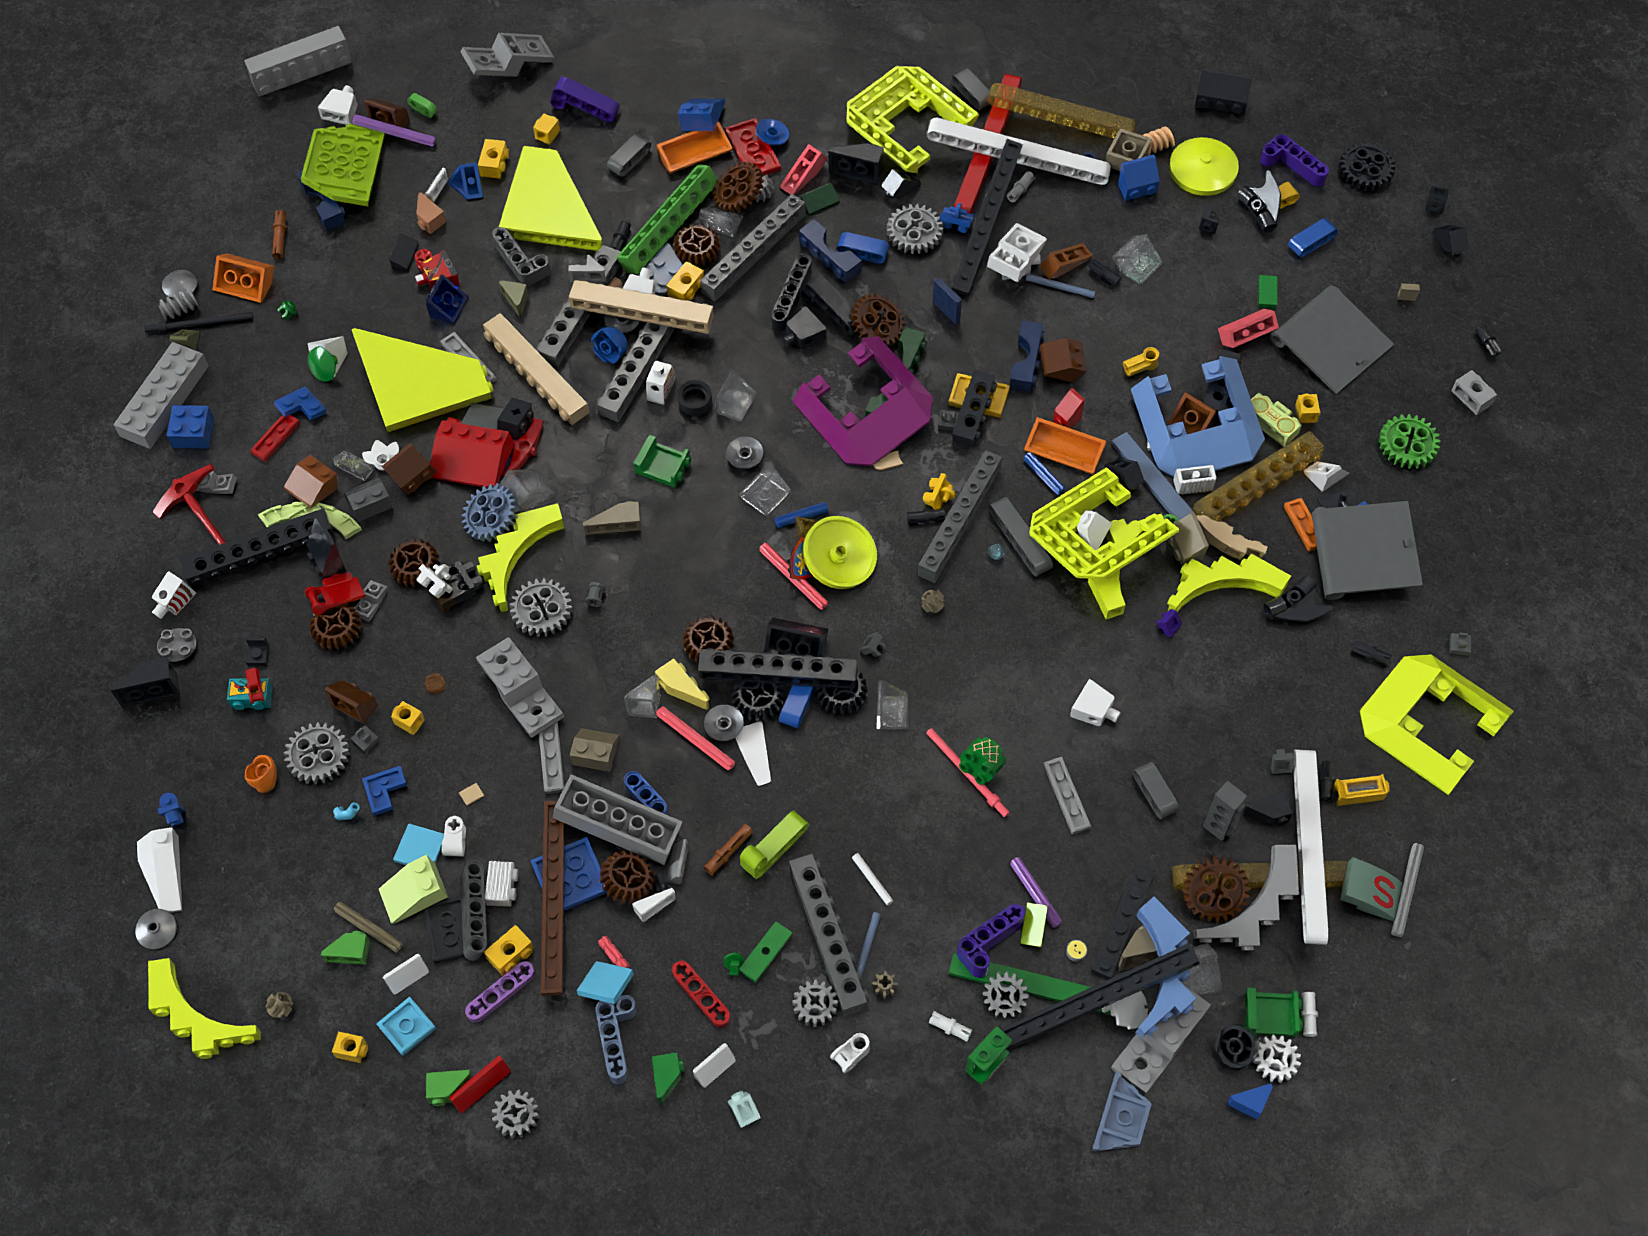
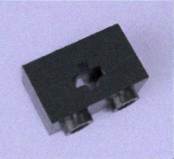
M511 398L497 419V430L509 431L512 438L518 439L525 432L527 424L534 417L532 403Z

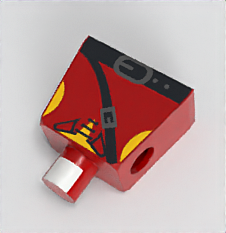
M445 250L422 262L423 273L415 276L418 286L428 283L432 291L460 285L458 275Z

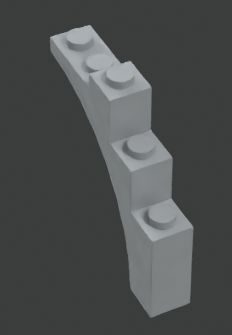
M1296 845L1272 846L1268 876L1261 892L1253 903L1239 916L1225 924L1213 928L1193 930L1194 939H1199L1200 943H1210L1212 939L1220 938V942H1233V938H1235V947H1241V950H1254V946H1260L1259 921H1261V925H1274L1273 921L1279 920L1278 896H1280V900H1293V896L1299 895Z

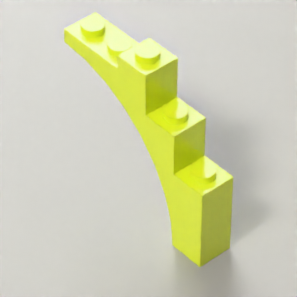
M558 503L515 514L518 518L515 519L516 522L513 525L514 531L496 536L498 541L495 544L497 553L478 557L480 565H477L478 573L484 577L485 582H489L491 590L495 589L496 594L492 595L494 604L499 606L501 612L508 611L507 585L518 559L539 539L552 532L564 529Z
M1158 514V516H1159L1162 520H1164L1162 514ZM1124 519L1111 521L1112 525L1106 534L1108 542L1111 541L1117 548H1121L1145 532L1140 528V522L1143 520H1135L1128 525ZM1120 569L1105 579H1088V584L1106 620L1124 614L1125 602L1120 589Z
M1250 554L1248 559L1244 558L1240 565L1221 556L1218 562L1214 561L1210 568L1192 558L1189 564L1185 563L1180 570L1182 574L1181 583L1177 588V594H1172L1167 602L1169 605L1168 611L1172 609L1178 612L1182 606L1193 598L1220 588H1249L1278 597L1288 586L1291 575L1253 554Z
M170 958L148 961L149 1010L158 1017L168 1016L170 1013V1030L175 1036L185 1038L192 1034V1052L201 1059L211 1058L212 1055L219 1054V1046L231 1047L235 1043L252 1044L255 1040H261V1031L256 1025L234 1026L222 1024L196 1012L181 993L176 978L175 964Z

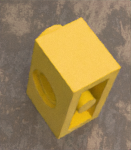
M485 139L478 163L481 177L501 178V174L505 171L506 167L505 160L509 157V149L506 147L505 141Z
M685 262L666 285L667 296L683 301L692 300L695 292L701 288L700 280L704 277V270Z
M515 925L485 950L484 954L486 959L503 976L513 969L520 960L528 958L532 954L534 947L528 937ZM515 949V952L513 954H505L507 950Z

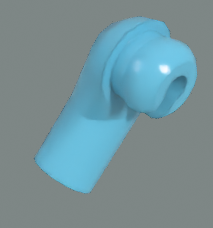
M351 803L347 810H344L341 806L339 808L336 807L333 810L334 818L339 821L353 819L360 806L357 803Z

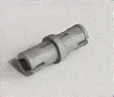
M1026 172L1014 184L1013 189L1007 194L1009 201L1016 202L1019 196L1027 191V187L1035 179V177H1032L1034 175L1031 172Z

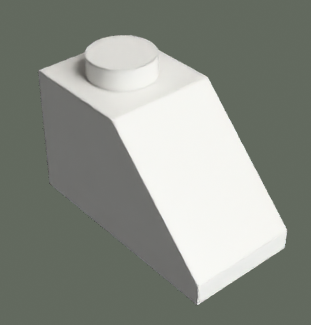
M1086 510L1077 526L1078 535L1094 550H1097L1112 523L1097 512Z

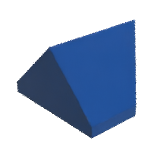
M477 162L459 165L447 184L465 199L483 197Z

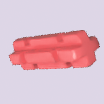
M607 936L602 937L598 941L599 946L605 951L611 961L616 966L629 968V963L625 958L623 959L622 954L611 943V940Z

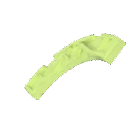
M292 502V504L278 505L258 514L261 521L268 528L324 508L332 528L339 532L345 540L362 530L358 523L348 514L323 503H318L310 508L303 502Z

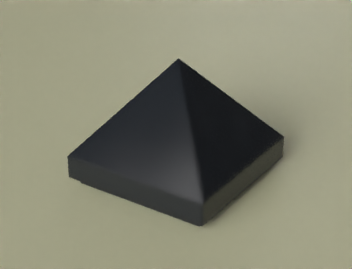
M662 873L655 875L651 890L652 895L668 890V885Z

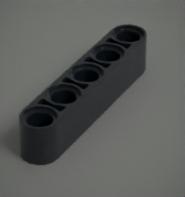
M800 254L796 257L772 311V327L776 331H784L786 329V324L792 318L800 300L801 291L811 275L812 259L808 254Z

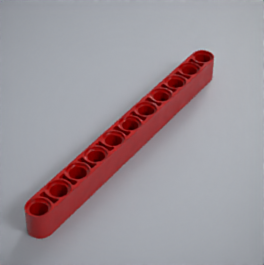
M1005 73L983 130L1003 134L1018 95L1022 77ZM974 152L954 207L961 203L962 209L967 210V213H973L994 157Z

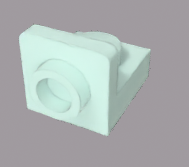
M739 1091L731 1096V1100L727 1101L741 1128L760 1118L749 1093Z

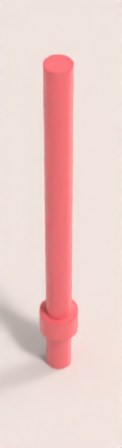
M932 728L929 729L926 734L959 768L961 761L957 754ZM962 772L987 798V803L992 808L995 807L1004 818L1010 814L996 794H993L985 785L978 784L975 781V777L969 773Z

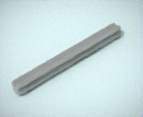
M1414 843L1411 849L1400 902L1391 932L1393 936L1402 937L1404 934L1424 846L1418 843Z

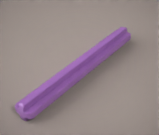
M357 114L353 117V124L431 147L435 144L436 139L434 136Z

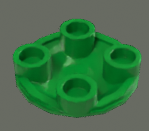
M322 346L314 347L308 355V365L311 373L322 382L334 379L338 363L337 357L331 355Z

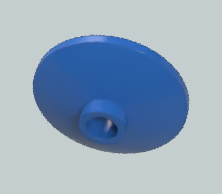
M764 119L757 124L756 134L763 142L770 145H782L787 142L789 130L782 122L775 119Z

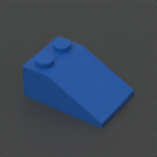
M691 99L683 103L678 112L681 131H714L724 107L725 99Z

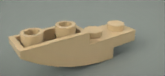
M1197 515L1207 542L1220 551L1239 560L1244 555L1250 556V554H1253L1260 559L1265 555L1268 546L1263 545L1259 541L1245 539L1238 534L1233 535L1234 527L1229 526L1225 522H1217L1211 520L1208 516Z

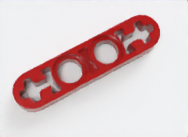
M676 962L672 967L674 979L716 1027L723 1028L727 1026L730 1022L728 1009L687 962ZM678 968H686L685 973L688 976L687 980L685 979L683 974H678ZM696 981L700 983L699 990L691 991L689 989L691 982ZM705 997H711L714 1002L711 1006L706 1007L702 1005V1000ZM716 1007L720 1015L725 1014L724 1021L721 1019L717 1021V1014L713 1011Z

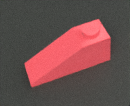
M808 144L780 185V188L790 195L797 194L819 173L828 158Z

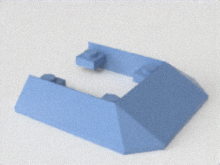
M1220 356L1219 360L1202 364L1201 368L1207 383L1224 379L1233 408L1218 412L1221 422L1220 426L1187 435L1183 421L1168 426L1165 425L1156 397L1172 393L1166 374L1154 378L1147 376L1131 388L1156 467L1159 471L1174 477L1176 469L1213 465L1214 471L1253 461L1265 438L1237 359Z

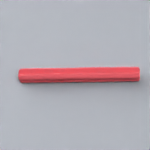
M768 543L760 546V552L819 609L823 610L827 607L828 601L805 579L796 580L790 578V573L788 572L789 563Z
M665 707L658 709L656 715L723 768L729 771L734 767V760Z

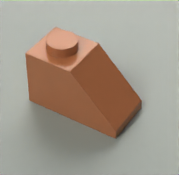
M420 192L418 194L416 213L418 225L422 230H427L432 234L446 223L444 211Z

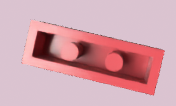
M1262 309L1218 328L1222 345L1234 348L1276 330L1279 326L1275 311Z

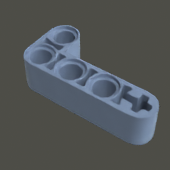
M629 995L620 996L615 1004L600 1001L596 1006L607 1072L614 1084H622L628 1078L618 1022L629 1020L637 1013L635 1001ZM625 1004L632 1005L631 1009L627 1011L621 1008ZM604 1009L611 1010L608 1015H601V1012ZM607 1029H615L612 1035H605ZM613 1048L619 1049V1052L614 1056L608 1054ZM614 1064H618L620 1069V1075L615 1074L616 1070Z

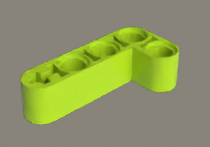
M791 811L756 847L749 845L740 855L741 867L755 879L760 878L802 836L809 827V823L795 811Z

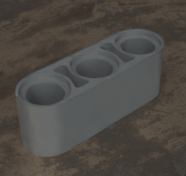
M968 68L952 76L954 86L976 110L979 111L994 103L992 93Z
M634 134L610 157L607 168L621 177L625 176L650 151L651 142L638 134Z
M1153 762L1133 770V776L1159 819L1179 811L1178 802Z

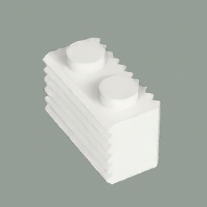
M1213 465L1176 469L1173 479L1175 490L1179 495L1194 494V492L1198 493V491L1200 493L1202 491H1212L1216 481Z
M489 861L485 890V903L487 906L511 907L512 900L515 901L516 888L513 887L514 881H518L519 871L515 868L514 862Z

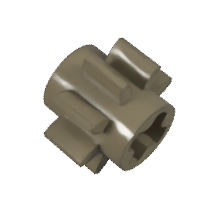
M928 590L921 598L922 608L927 613L929 611L933 613L939 612L944 607V595L939 590L936 592Z
M886 971L881 976L876 974L877 982H872V987L877 988L875 995H883L884 999L889 994L894 996L893 988H898V983L893 982L895 975L890 976ZM884 982L887 983L886 988L883 987Z
M278 992L276 995L272 993L266 1000L268 1002L265 1006L267 1012L274 1018H281L283 1015L287 1017L292 1010V999L285 992Z

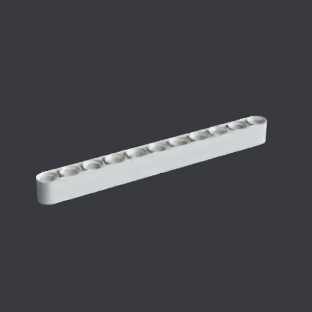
M933 118L929 124L927 137L935 142L1000 158L1006 139H1010L1023 144L1017 160L1019 164L1100 185L1106 184L1109 179L1111 166L1105 161L941 118Z
M1294 750L1293 770L1304 943L1327 945L1328 921L1316 751Z

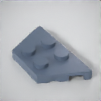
M666 243L645 267L652 271L650 279L656 283L655 295L662 297L667 296L666 285L683 266L669 243Z
M1117 1071L1114 1075L1092 1151L1095 1152L1139 1146L1152 1105L1149 1100L1139 1094L1132 1084L1130 1085Z

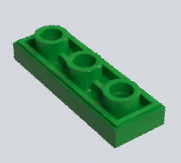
M776 921L739 968V972L756 983L791 938L793 932ZM768 951L769 954L764 955L763 952Z

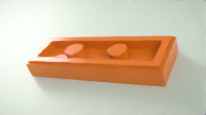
M1302 497L1285 503L1284 508L1308 552L1316 550L1317 545L1312 515Z

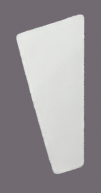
M759 721L743 726L741 733L735 739L757 785L761 786L769 783L771 777L763 723Z

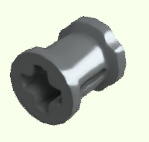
M591 582L589 583V595L586 597L585 602L589 606L600 607L605 586L601 583Z

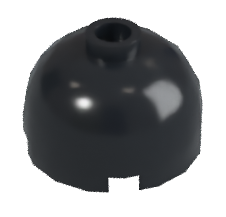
M1232 1024L1218 1033L1215 1039L1216 1053H1219V1056L1222 1058L1220 1060L1224 1064L1240 1068L1249 1065L1257 1057L1259 1040L1256 1033L1246 1025Z

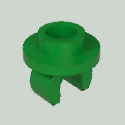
M284 300L282 306L278 308V312L282 314L285 312L282 318L288 320L292 314H297V306L290 300Z
M730 953L724 958V966L729 969L730 975L738 976V970L745 962L744 957L739 953Z

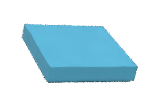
M408 824L393 858L394 862L407 865L427 854L436 864L442 850L444 834Z
M596 961L577 989V993L579 996L615 1004L633 977V969Z
M411 997L407 998L377 1023V1026L402 1056L436 1029L434 1024Z

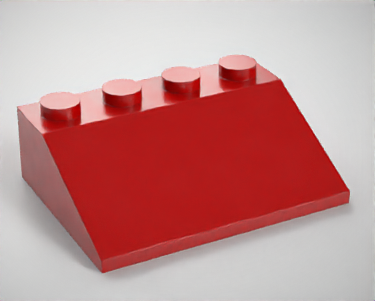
M442 421L435 435L430 464L437 472L431 478L479 487L485 486L486 488L489 487V484H492L495 487L501 478L515 445L509 431Z

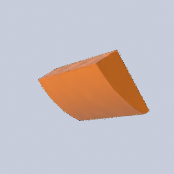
M717 122L714 131H692L657 144V153L670 174L733 150L719 122Z
M1037 417L1024 451L1032 452L1037 456L1093 475L1105 450L1106 441Z

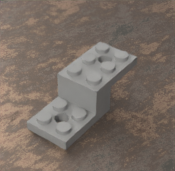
M498 33L492 48L463 47L461 50V54L474 75L517 77L524 61L553 62L554 59L553 54L541 35Z
M509 637L476 657L477 662L497 686L503 702L531 738L564 718L563 712L543 688L537 672ZM507 659L506 663L498 664L500 660ZM542 710L539 715H532L534 711Z
M1187 986L1185 987L1196 997L1193 1003L1195 1007L1186 1016L1183 1013L1177 1017L1173 1013V1016L1165 1023L1160 1021L1156 1025L1158 1029L1150 1037L1146 1034L1141 1039L1136 1034L1111 1066L1114 1072H1119L1123 1079L1144 1095H1146L1183 1046L1185 1039L1211 1006L1210 1003ZM1143 1060L1147 1067L1142 1070L1138 1069L1135 1066V1061Z

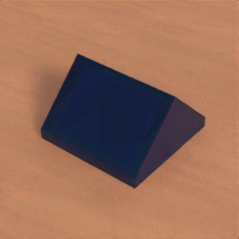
M443 274L439 276L425 303L429 317L453 324L468 295Z

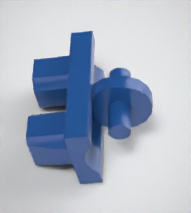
M958 203L956 207H945L940 215V220H942L944 228L949 229L952 228L953 224L959 225V232L966 233L975 215L967 213V210L962 209V204Z
M173 793L163 794L159 800L162 807L158 808L159 815L165 817L167 823L171 824L172 827L184 823L181 814L185 812L184 806L178 802L177 797Z

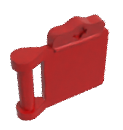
M349 572L334 574L329 578H325L322 581L323 586L321 587L310 586L305 589V595L310 599L311 609L315 615H320L329 608L365 598L358 578L352 577ZM322 593L326 603L319 602L317 596Z

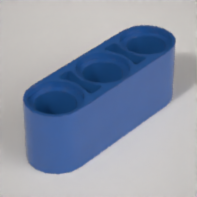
M1323 218L1295 235L1289 241L1288 246L1302 258L1333 239L1338 233V229L1326 218Z
M843 232L836 250L837 252L850 250L861 260L880 264L885 261L890 246L886 241Z
M793 685L781 711L779 722L799 728L816 687Z
M628 772L624 777L625 788L635 802L654 810L663 809L661 813L668 815L666 802L638 772ZM632 781H637V782H638V783H637L636 785H634V786L629 785ZM644 795L651 796L649 799H642Z

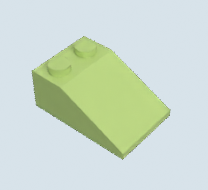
M427 854L408 863L379 888L392 924L448 897L435 862Z

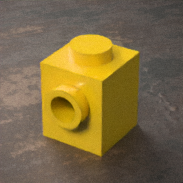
M543 114L533 127L535 139L550 145L560 132L559 120L554 116Z

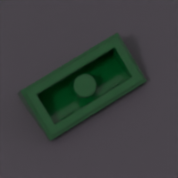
M831 183L801 195V200L805 202V209L809 215L840 202Z

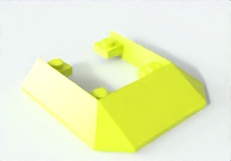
M896 66L847 102V124L873 145L884 147V154L906 172L918 173V168L930 160V154L920 146L908 152L888 135L895 130V126L889 122L892 118L908 106H911L917 112L928 106L945 120L971 127L979 116V113L920 67Z
M1106 467L1035 511L1032 515L1029 534L1076 578L1105 579L1178 533L1179 528L1168 519L1162 520L1154 513L1140 522V528L1145 532L1121 548H1117L1111 541L1097 550L1089 546L1075 533L1078 531L1077 526L1085 511H1091L1107 500L1117 507L1131 498V492L1119 483V478Z
M1433 655L1405 656L1360 710L1364 735L1367 739L1449 795L1471 767L1474 760L1458 749L1448 760L1416 738L1423 725L1408 715L1426 691L1443 702L1453 692L1485 714L1477 725L1492 736H1495L1514 711Z

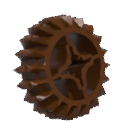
M697 223L693 227L689 225V228L683 227L682 231H678L673 243L674 253L677 255V258L680 261L682 260L683 264L688 262L696 267L700 264L705 266L706 262L711 264L712 260H716V255H719L721 247L720 239L715 230H712L710 226L705 228L704 224L698 226Z
M413 538L412 542L406 539L405 544L399 542V548L394 547V553H390V559L388 560L389 571L392 573L393 578L397 579L400 584L404 582L406 587L411 583L414 588L419 583L417 578L422 572L419 567L422 564L425 565L423 562L426 556L429 558L425 565L427 568L435 572L433 566L435 564L440 565L439 554L436 548L431 546L428 541L424 543L422 538L418 542L415 538ZM405 561L404 567L401 569V562Z
M348 603L329 608L320 615L313 613V618L309 619V630L312 639H314L317 645H321L323 649L328 647L330 651L334 647L338 651L340 646L347 648V643L353 644V638L358 639V633L361 632L360 626L362 622L360 615ZM346 618L350 619L348 626H345ZM323 625L326 626L324 634L321 632Z
M705 615L704 620H701L697 617V623L691 621L690 627H686V633H683L685 653L689 654L690 659L695 658L696 663L699 662L700 649L713 648L725 651L734 648L735 638L732 628L728 627L727 621L722 623L721 618L715 620V617L712 616L711 619H708ZM717 633L723 636V642L717 638ZM694 639L698 640V643H700V648H697L694 645Z
M624 850L620 854L615 852L613 856L607 857L599 872V876H601L599 881L603 884L602 890H608L607 897L613 895L614 901L621 899V904L625 900L631 904L634 900L637 902L641 898H646L648 893L651 892L654 883V871H651V864H646V858L641 860L640 853L634 856L632 851L626 854Z

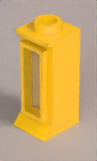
M1383 774L1348 780L1336 779L1333 785V791H1338L1339 793L1336 801L1337 806L1381 801L1385 799L1390 790L1389 783L1385 781Z

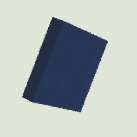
M938 277L934 280L933 303L956 324L960 321L962 299Z

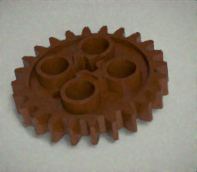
M742 161L741 165L737 162L735 167L730 166L729 171L725 169V174H720L721 180H716L718 185L713 187L716 190L712 192L715 204L727 213L730 211L734 213L735 210L740 212L741 207L746 209L747 204L752 205L751 201L757 200L756 194H761L759 189L763 188L761 184L764 182L762 171L754 163L751 164L749 161L747 163Z
M872 293L869 296L865 294L853 305V309L850 312L853 315L850 319L854 320L851 325L857 327L854 332L861 333L859 338L878 336L887 346L892 347L899 341L905 328L903 327L906 324L903 321L905 315H900L902 309H896L898 304H892V299L887 301L886 295L880 298L879 293L875 297ZM884 310V315L879 320L878 325L875 327L874 331H872V327L877 322L879 316Z
M1214 856L1211 862L1205 857L1204 864L1197 861L1199 867L1191 866L1193 873H1186L1189 880H1183L1184 885L1187 886L1182 888L1183 893L1186 894L1183 898L1185 901H1189L1187 903L1188 908H1193L1192 912L1194 915L1199 913L1200 919H1203L1206 915L1208 922L1211 921L1212 917L1215 918L1216 922H1219L1222 916L1227 921L1228 914L1234 918L1235 914L1233 911L1241 912L1239 906L1247 905L1243 898L1250 897L1245 892L1251 890V888L1246 884L1249 882V879L1244 877L1246 875L1244 869L1240 870V865L1238 863L1234 865L1232 859L1226 863L1224 856H1222L1220 861ZM1209 874L1213 875V878L1211 880H1204L1205 876ZM1227 879H1233L1231 884H1224ZM1202 894H1208L1206 899H1199ZM1222 898H1228L1226 903H1219Z

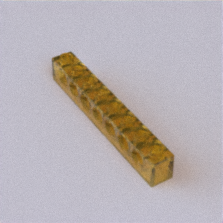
M1311 431L1307 432L1194 504L1193 512L1196 515L1208 516L1211 520L1220 522L1225 516L1229 517L1234 514L1239 507L1247 506L1255 497H1261L1266 490L1274 489L1282 480L1291 478L1296 471L1304 470L1312 461H1318L1322 457L1324 445Z

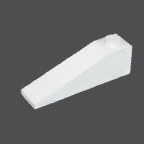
M172 827L151 831L137 842L138 862L158 908L170 913L182 911L179 836Z

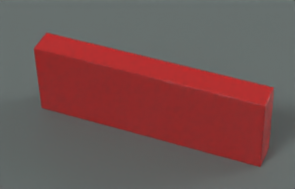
M282 415L250 450L251 454L266 462L300 425L299 419L292 415L287 417Z
M499 1055L453 1093L449 1099L462 1114L507 1076L511 1070Z

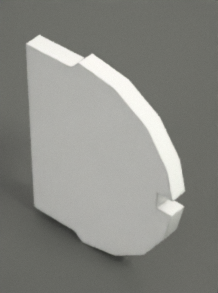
M1142 991L1102 1008V1012L1111 1010V1016L1116 1017L1117 1026L1136 1029L1147 1017L1148 1009L1144 1007L1147 1005Z

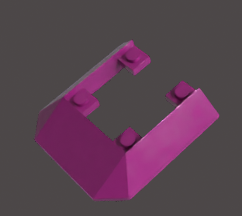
M878 336L861 338L862 342L848 352L850 358L859 368L871 359H874L892 379L891 382L881 388L882 394L888 400L860 421L851 411L841 420L837 421L819 400L831 390L830 386L820 375L807 384L803 382L793 399V403L847 465L873 466L927 425L931 419L933 396Z

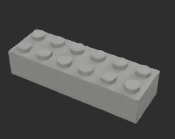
M336 26L248 58L244 62L258 96H262L352 63L346 39L340 27Z
M172 342L113 424L119 436L151 449L169 424L172 405L183 404L209 367L204 355Z
M572 774L555 805L552 817L637 854L640 853L641 856L665 865L682 825V821Z

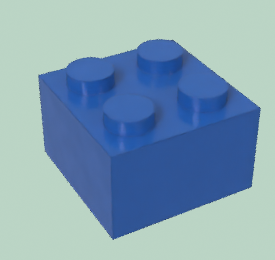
M172 405L167 438L172 448H209L214 423V416L210 407Z

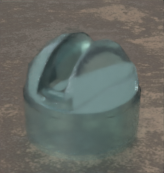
M995 544L988 548L992 559L999 560L1003 557L1004 549L1002 544Z

